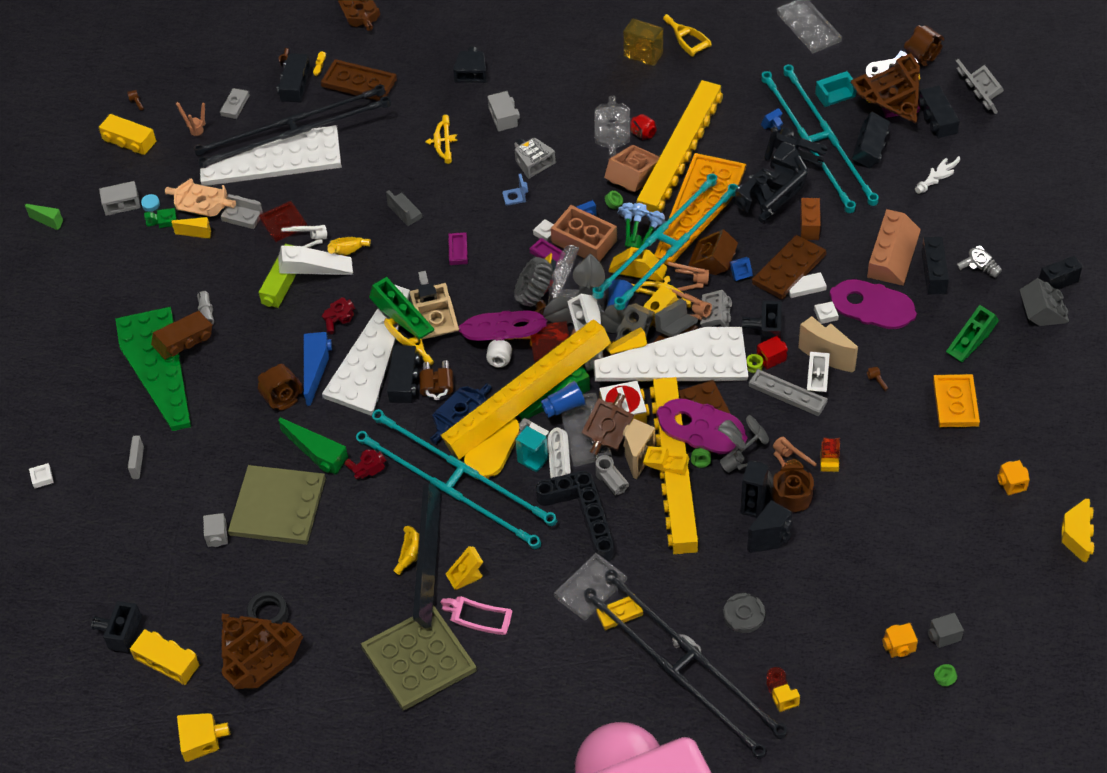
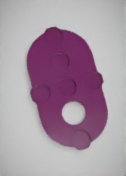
M852 279L843 281L830 290L831 302L833 301L837 312L846 317L859 320L866 325L872 324L886 329H899L914 321L917 316L914 303L907 295L886 288L882 284H872ZM856 293L862 296L863 301L859 304H852L847 300V296Z
M535 311L485 313L473 316L459 325V332L467 339L478 341L522 338L539 332L547 325V319ZM518 322H528L527 325L522 327L514 326Z
M673 399L657 410L656 415L658 416L661 429L668 436L688 443L691 447L703 448L719 454L730 453L736 445L728 436L718 431L719 426L726 420H731L737 426L746 444L747 436L740 420L729 413L715 409L712 405H703L688 399ZM686 414L691 418V423L685 426L680 425L675 421V416Z

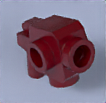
M340 298L330 304V308L324 311L322 318L326 321L327 334L335 333L334 323L338 320L342 324L351 321L355 306L350 299Z
M368 449L362 452L361 461L358 464H355L351 459L345 461V466L354 472V477L356 479H363L368 475L372 477L383 470L386 459L381 451L377 453L376 450Z

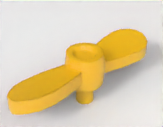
M323 51L318 54L316 66L313 70L315 76L321 73L323 61L326 58Z

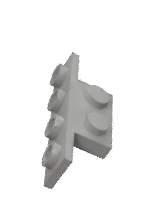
M957 59L956 62L959 67L956 69L962 77L965 75L967 77L965 81L970 88L974 86V92L977 97L984 99L983 104L986 109H991L994 114L998 113L991 99L1004 91L999 82L985 65L970 74L962 62Z

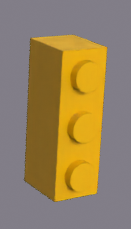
M110 114L99 126L101 137L104 141L125 147L135 153L145 155L156 143L153 129Z
M144 629L130 648L135 660L183 685H186L200 666L197 655L192 650H184L172 640L167 641L154 631L151 633Z

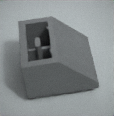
M1039 278L1020 289L1029 320L1039 326L1069 322L1068 310L1062 299L1064 297L1060 290L1054 289L1048 282H1044Z

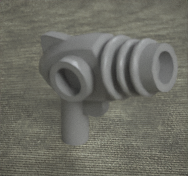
M980 245L969 250L970 257L957 263L960 270L967 266H970L972 269L978 267L980 270L984 269V272L987 271V274L990 273V276L994 278L1002 271L1000 266L994 263L995 260H992L993 257L985 252Z

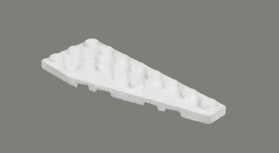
M337 125L313 128L311 131L261 145L209 165L206 168H201V184L209 186L342 168Z
M703 327L650 343L643 347L595 360L593 364L595 381H653V379L676 377L677 381H747L748 379L742 327Z

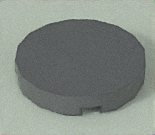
M736 594L730 597L724 605V621L728 627L736 632H753L764 622V605L760 599L751 596V594Z

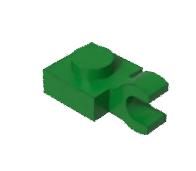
M175 208L157 210V214L153 212L144 213L146 226L158 224L159 228L171 227L172 220H177Z

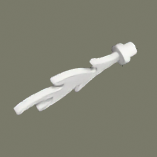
M957 157L954 162L946 165L948 159L945 158L939 164L937 171L931 168L930 175L926 181H921L917 184L915 188L916 193H924L927 191L928 186L937 184L938 179L954 174L952 168L959 163L960 157Z

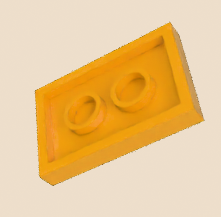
M973 374L934 375L933 385L939 427H978L980 420Z

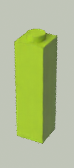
M278 258L259 291L261 304L279 308L297 275L279 273Z

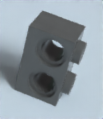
M636 303L628 305L623 311V321L617 328L616 340L627 335L629 330L632 332L640 327L645 331V336H647L655 312ZM635 313L639 315L638 321L635 319Z

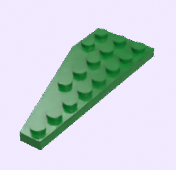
M171 307L115 318L120 350L135 371L147 393L151 396L154 404L158 407L170 429L176 431L191 427L179 353L176 356L164 359L151 345L153 332L174 322Z

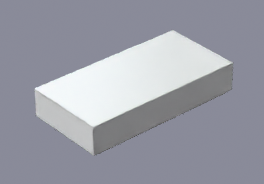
M821 272L803 276L789 290L790 298L825 291L827 286Z

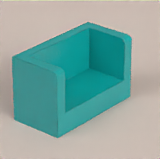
M846 71L816 81L815 94L824 107L856 97V91L850 83L853 78Z
M526 426L515 439L517 460L522 465L538 472L548 460L547 437Z

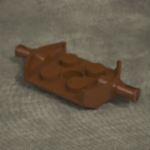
M338 0L350 25L355 27L365 25L368 31L373 29L371 22L376 21L380 16L379 8L376 7L373 0Z

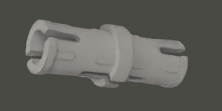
M201 291L197 294L198 310L211 324H214L213 306L210 304L209 293Z

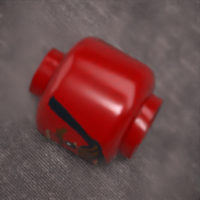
M644 114L634 117L630 122L631 133L642 140L651 139L656 133L655 121Z

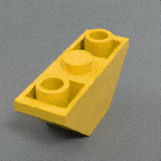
M630 247L613 257L609 272L615 273L639 248ZM645 249L620 274L642 278L659 259L650 250ZM662 264L648 279L663 282L667 266Z
M1084 499L1065 513L1061 525L1062 543L1083 562H1087L1089 555H1093L1094 542H1091L1094 525L1090 524V520L1093 518V507H1090V499Z

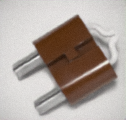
M445 360L442 361V368H438L436 372L430 369L429 362H427L426 369V362H424L423 370L419 374L420 394L434 397V400H439L441 396L453 393V371L449 369V362L446 360L445 368Z

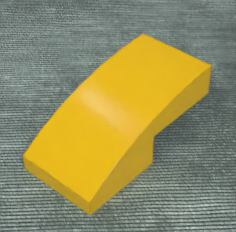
M648 446L643 463L657 470L685 475L690 458L688 454L670 453L666 447Z

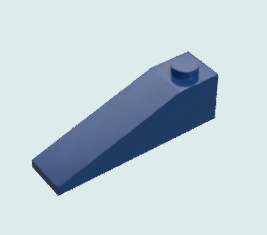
M326 332L304 334V397L307 406H310L329 360V351L332 350V341L328 339Z

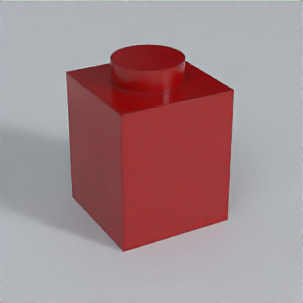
M778 336L757 345V354L763 358V366L766 369L786 361L788 348L785 342H781Z

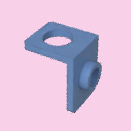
M518 174L520 188L503 191L506 205L526 202L525 193L528 192L527 183L523 182L521 174ZM510 194L518 196L515 200L508 199Z

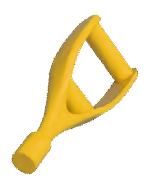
M668 14L663 17V20L673 27L678 43L690 56H694L706 47H711V41L698 30L675 23ZM690 34L702 41V43L691 48L681 37Z
M386 318L384 325L401 344L416 346L417 352L420 353L426 364L429 362L430 366H432L434 361L426 354L422 339L419 340L415 336L407 339L393 326L397 322L391 318Z

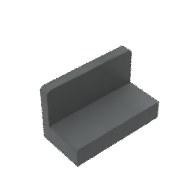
M390 190L386 191L388 206L407 226L423 218L422 213L403 193L394 196Z
M683 299L677 300L655 314L656 331L670 337L680 334L698 322V318L687 314L686 301Z

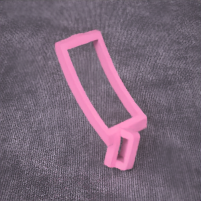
M462 596L457 597V599L443 598L440 602L443 605V611L452 613L450 620L455 623L487 633L500 635L507 633L512 615L511 609L481 604ZM463 603L487 611L504 613L505 617L502 628L485 627L459 619Z

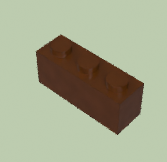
M198 310L153 332L151 345L164 359L176 356L179 352L190 349L201 341L208 340L211 337L212 324Z

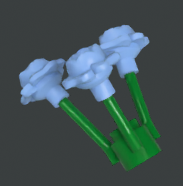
M623 203L619 207L617 214L625 217L626 249L630 247L640 248L657 226L666 223L664 214L659 211L649 212L646 210V205L642 203H634V205L632 203ZM647 214L646 216L651 223L642 241L641 236L637 235V230L641 217ZM634 216L635 224L633 234L630 236V221H632Z

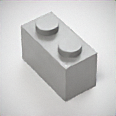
M507 91L487 96L488 108L497 130L502 131L518 127L517 119H520L518 109L514 108L513 97H509Z
M135 181L99 189L106 216L141 208Z

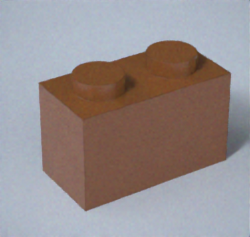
M801 198L800 233L801 237L806 240H819L820 198Z

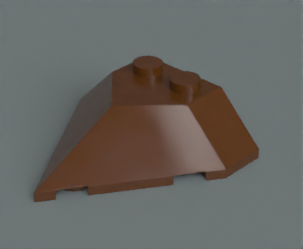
M912 53L896 59L894 67L870 78L864 74L850 81L860 97L911 122L917 123L920 66Z
M222 614V676L234 689L260 687L292 662L303 639V635L291 623L283 622L282 624L272 623L271 620L244 616L234 618L230 617L229 614Z

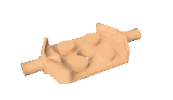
M189 179L176 189L170 187L165 189V194L174 196L176 210L205 216H215L225 206L232 208L236 206L235 200L227 199L224 185H222L223 189L194 184L193 180Z

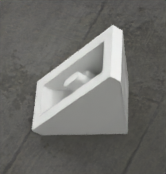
M810 352L807 391L827 392L830 353Z

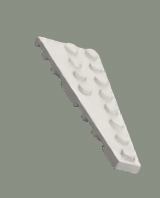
M395 285L409 300L410 290ZM379 308L322 393L324 399L371 416L379 400V393L384 384L385 373L388 370L392 357L393 345L395 340H397L384 325V320L386 318L390 319V317ZM397 323V324H395V325H393V326H394L397 330H399V327H400L401 325H399V324Z

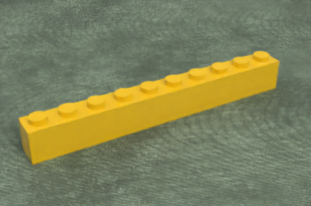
M703 80L700 82L637 198V203L645 204L646 210L649 212H663L666 200L671 197L672 188L677 186L679 175L684 173L686 162L690 161L692 151L696 150L699 138L703 137L705 126H709L711 115L715 114L717 104L722 101L721 85Z
M594 319L449 428L441 435L449 451L460 460L466 453L477 447L606 348L611 342L605 328Z
M676 377L653 379V387H650V398H654L655 401L652 403V414H657L658 408L668 401L679 399ZM681 414L676 415L675 421L683 425ZM656 415L657 418H654L655 430H658V434H655L656 446L666 447L670 453L686 454L685 442L668 436L661 429L658 416ZM688 466L685 475L659 470L660 479H664V483L661 484L662 496L666 495V500H663L664 512H668L669 516L665 517L666 529H670L671 533L667 534L668 547H672L673 554L697 553L698 539Z

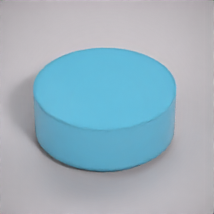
M149 194L142 198L141 204L145 211L151 212L159 208L160 201L156 195Z

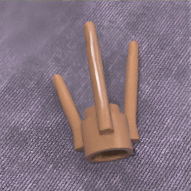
M177 102L176 105L186 122V126L189 127L190 133L193 136L201 135L204 131L203 126L206 124L205 103H202L201 119L199 120L198 118H192L191 115H188L187 118L181 105Z
M668 262L669 266L680 268L675 269V272L693 275V282L697 283L677 288L680 291L703 288V284L708 285L709 270Z
M672 290L676 295L693 302L692 311L695 315L691 316L701 320L702 317H708L711 314V303L699 300L687 293L684 294L677 290Z
M780 437L774 442L773 448L776 450L774 456L779 460L782 467L786 466L782 456L789 457L793 452L811 465H817L808 456L795 448L785 437Z

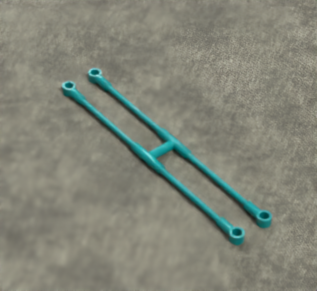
M785 65L783 74L789 77L792 83L796 85L819 120L820 126L824 130L823 132L808 136L778 92L777 86L772 80V73L768 71L763 72L762 82L767 83L770 90L775 93L798 129L801 138L812 142L829 138L862 186V190L868 198L867 203L871 206L877 205L879 196L873 193L869 186L865 184L840 146L839 140L800 85L794 73V67L792 65ZM810 151L814 155L820 156L818 153ZM821 162L823 163L821 167L838 191L839 197L845 205L844 210L847 213H853L856 203L851 201L846 193L842 191L826 164Z
M707 175V180L699 187V190L666 223H663L645 240L644 244L609 279H606L601 286L593 287L592 296L596 299H601L604 296V291L612 284V281L657 239L671 245L672 247L666 251V254L630 290H627L623 296L615 298V309H625L626 302L634 295V292L669 257H672L723 203L736 195L735 191L738 185L730 184L721 199L680 239L675 240L663 234L669 225L702 192H705L710 186L717 184V175Z
M378 409L372 413L376 423H383L390 428L398 430L457 467L446 484L386 450L378 442L369 438L365 431H360L356 435V439L360 444H366L374 450L381 451L427 479L432 485L458 501H463L514 532L516 536L526 541L532 549H538L541 546L538 536H531L521 529L518 530L467 499L462 493L453 488L463 472L473 478H478L528 508L533 514L543 519L548 526H554L557 523L554 513H547L537 506H532L482 476L477 470L452 455H447L397 425L395 421L386 417L382 410ZM554 517L552 521H547L548 518ZM533 540H538L536 544H531Z

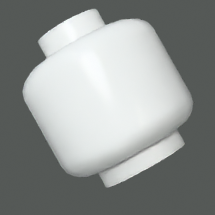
M505 340L492 341L488 345L486 355L489 364L494 367L508 365L512 354L511 345Z

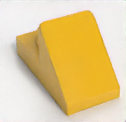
M468 546L446 573L455 590L482 578L478 568L483 564V561L475 547Z

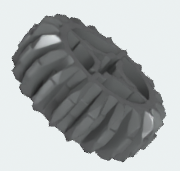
M535 257L526 264L517 279L514 290V298L520 304L532 307L544 296L552 279L553 266L551 263L543 258Z

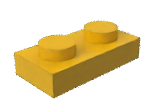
M630 597L607 605L608 609L623 623L643 615L642 608ZM596 609L604 630L618 625L605 612Z

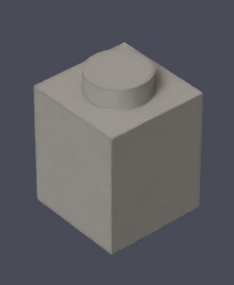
M224 513L203 516L204 538L207 546L218 547L228 544L227 522Z

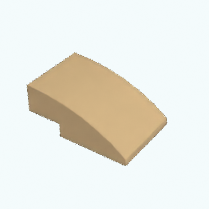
M446 283L434 285L437 299L420 303L418 289L410 291L412 305L434 328L433 332L422 339L459 331Z
M812 316L800 325L799 349L809 356L810 352L830 353V367L848 372L855 371L858 346L832 324L824 327Z

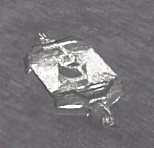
M609 96L608 104H600L595 109V143L608 147L609 155L612 156L613 151V156H615L617 147L630 142V111L626 105L616 104L615 96H613V101L612 96Z
M571 244L564 247L565 249L560 255L553 271L552 279L549 282L550 288H548L550 295L554 297L561 295L579 247Z

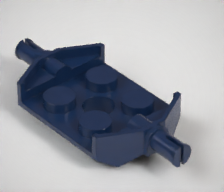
M488 383L480 390L468 386L460 387L432 414L437 432L430 437V441L436 444L442 438L441 435L484 403L487 400L485 395L492 390V387ZM457 408H465L462 412L456 411Z

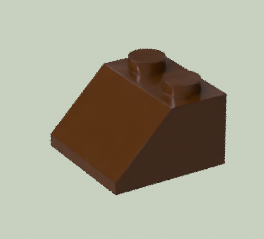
M724 229L698 240L688 266L709 270V274L712 275L726 272L730 268V262L736 253L735 250L738 242Z

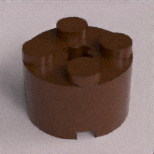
M918 25L914 29V34L910 40L905 42L904 49L906 54L912 53L913 57L920 64L926 66L928 65L927 61L935 60L943 47L941 40L944 41V37L926 25Z
M278 364L258 376V392L273 409L285 410L290 408L298 401L297 396L299 393L302 394L303 392L302 383L284 364Z
M799 465L782 467L773 478V501L791 512L808 509L813 496L814 479L812 474L806 472Z

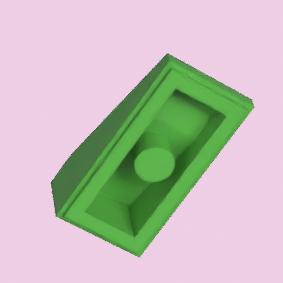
M31 204L25 205L30 218L59 230L63 222L59 209Z

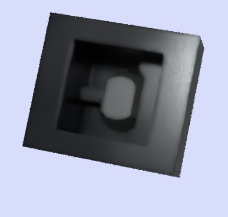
M426 271L418 272L421 284L418 286L420 303L436 300V289L433 283H428Z

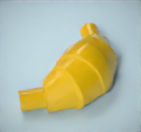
M357 237L337 238L328 244V252L347 256L362 246H370L371 240Z
M410 526L404 527L405 535L398 559L399 563L393 570L398 575L402 573L404 568L416 562L418 558L419 533Z

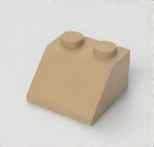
M633 419L631 424L627 425L623 431L625 436L623 447H625V457L632 476L637 479L646 466L643 461L648 446L655 447V427Z

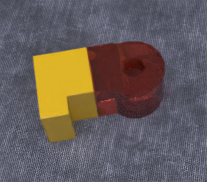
M823 438L820 452L821 471L839 472L840 438Z
M779 667L769 669L766 684L778 711L782 712L799 706L800 695L797 689L790 690L786 681L785 671Z

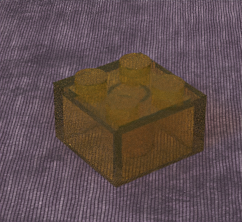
M632 18L623 31L624 56L655 66L663 54V28Z

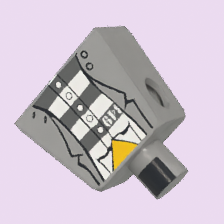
M532 138L527 142L523 139H518L515 142L516 162L528 179L556 163L555 151L537 138Z

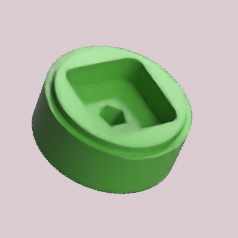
M610 191L605 196V202L611 209H618L623 204V198L617 191Z
M703 448L693 450L691 454L692 464L699 468L707 467L711 462V453Z
M944 664L935 670L934 677L939 685L949 686L956 681L957 673L952 665Z

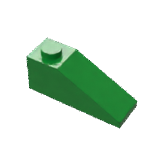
M979 305L946 352L963 362L989 336L999 322L997 316Z

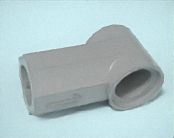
M607 455L597 458L596 477L604 481L614 495H620L625 492L629 487V483L614 466L613 459Z

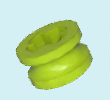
M751 354L747 357V370L750 373H755L757 369L762 370L763 358L760 355Z

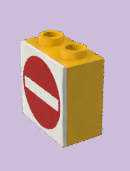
M638 381L599 388L600 399L606 402L614 403L618 393L625 395L626 398L621 407L625 411L634 414L633 419L647 424V416L650 415L648 404H644V391L639 388Z

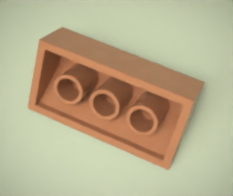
M886 209L870 258L868 278L904 286L921 231L905 213Z

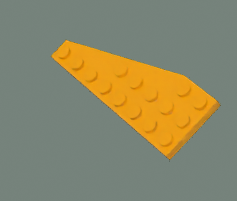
M695 153L669 219L699 190V187L707 180V175H717V184L710 186L705 192H702L669 225L663 234L675 240L680 239L721 199L730 184L740 186L746 170V164ZM734 196L723 203L690 236V239L663 264L668 265V262L674 263ZM660 241L654 255L660 260L672 246Z

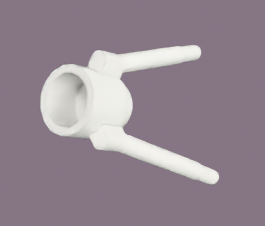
M325 225L292 226L291 228L281 229L282 231L289 232L310 231L311 239H315V241L302 246L306 248L323 244V239H327Z

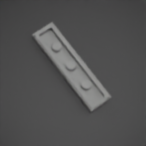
M757 369L749 382V387L816 416L821 414L827 404V398Z

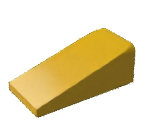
M208 217L172 220V226L177 235L211 238Z
M640 327L608 345L606 350L610 354H615L646 346L645 331Z

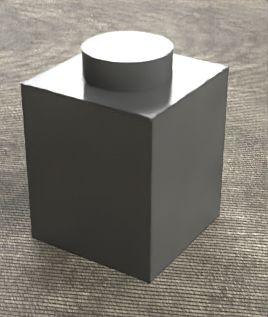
M955 613L931 620L930 628L928 629L929 638L932 642H935L937 648L961 641L964 632Z

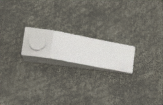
M281 246L278 256L279 273L353 274L351 257L301 246Z
M580 294L567 301L576 332L593 319L601 325L597 300L592 295ZM603 350L585 363L587 371L594 369L593 364L595 360L603 358Z

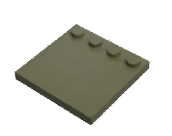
M248 465L228 529L229 536L307 545L326 479L325 474Z
M433 606L432 624L430 628H423L411 617L361 643L362 650L403 711L477 671L476 665L435 606Z

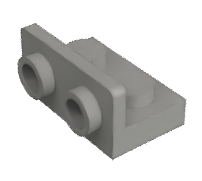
M228 194L227 199L235 200L236 206H234L235 208H225L221 215L222 221L254 229L263 215L261 203L256 200Z
M723 290L703 294L702 301L711 303L712 311L708 317H702L700 325L702 327H711L721 324L722 327H729V322L731 321V298Z

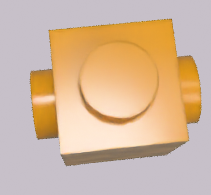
M1020 460L1004 463L1001 465L997 475L998 482L1001 486L1003 485L1007 495L1027 491L1030 480L1027 468L1023 467Z
M908 623L900 626H890L886 629L882 642L885 650H889L892 658L896 656L904 657L911 652H915L918 640L911 624Z

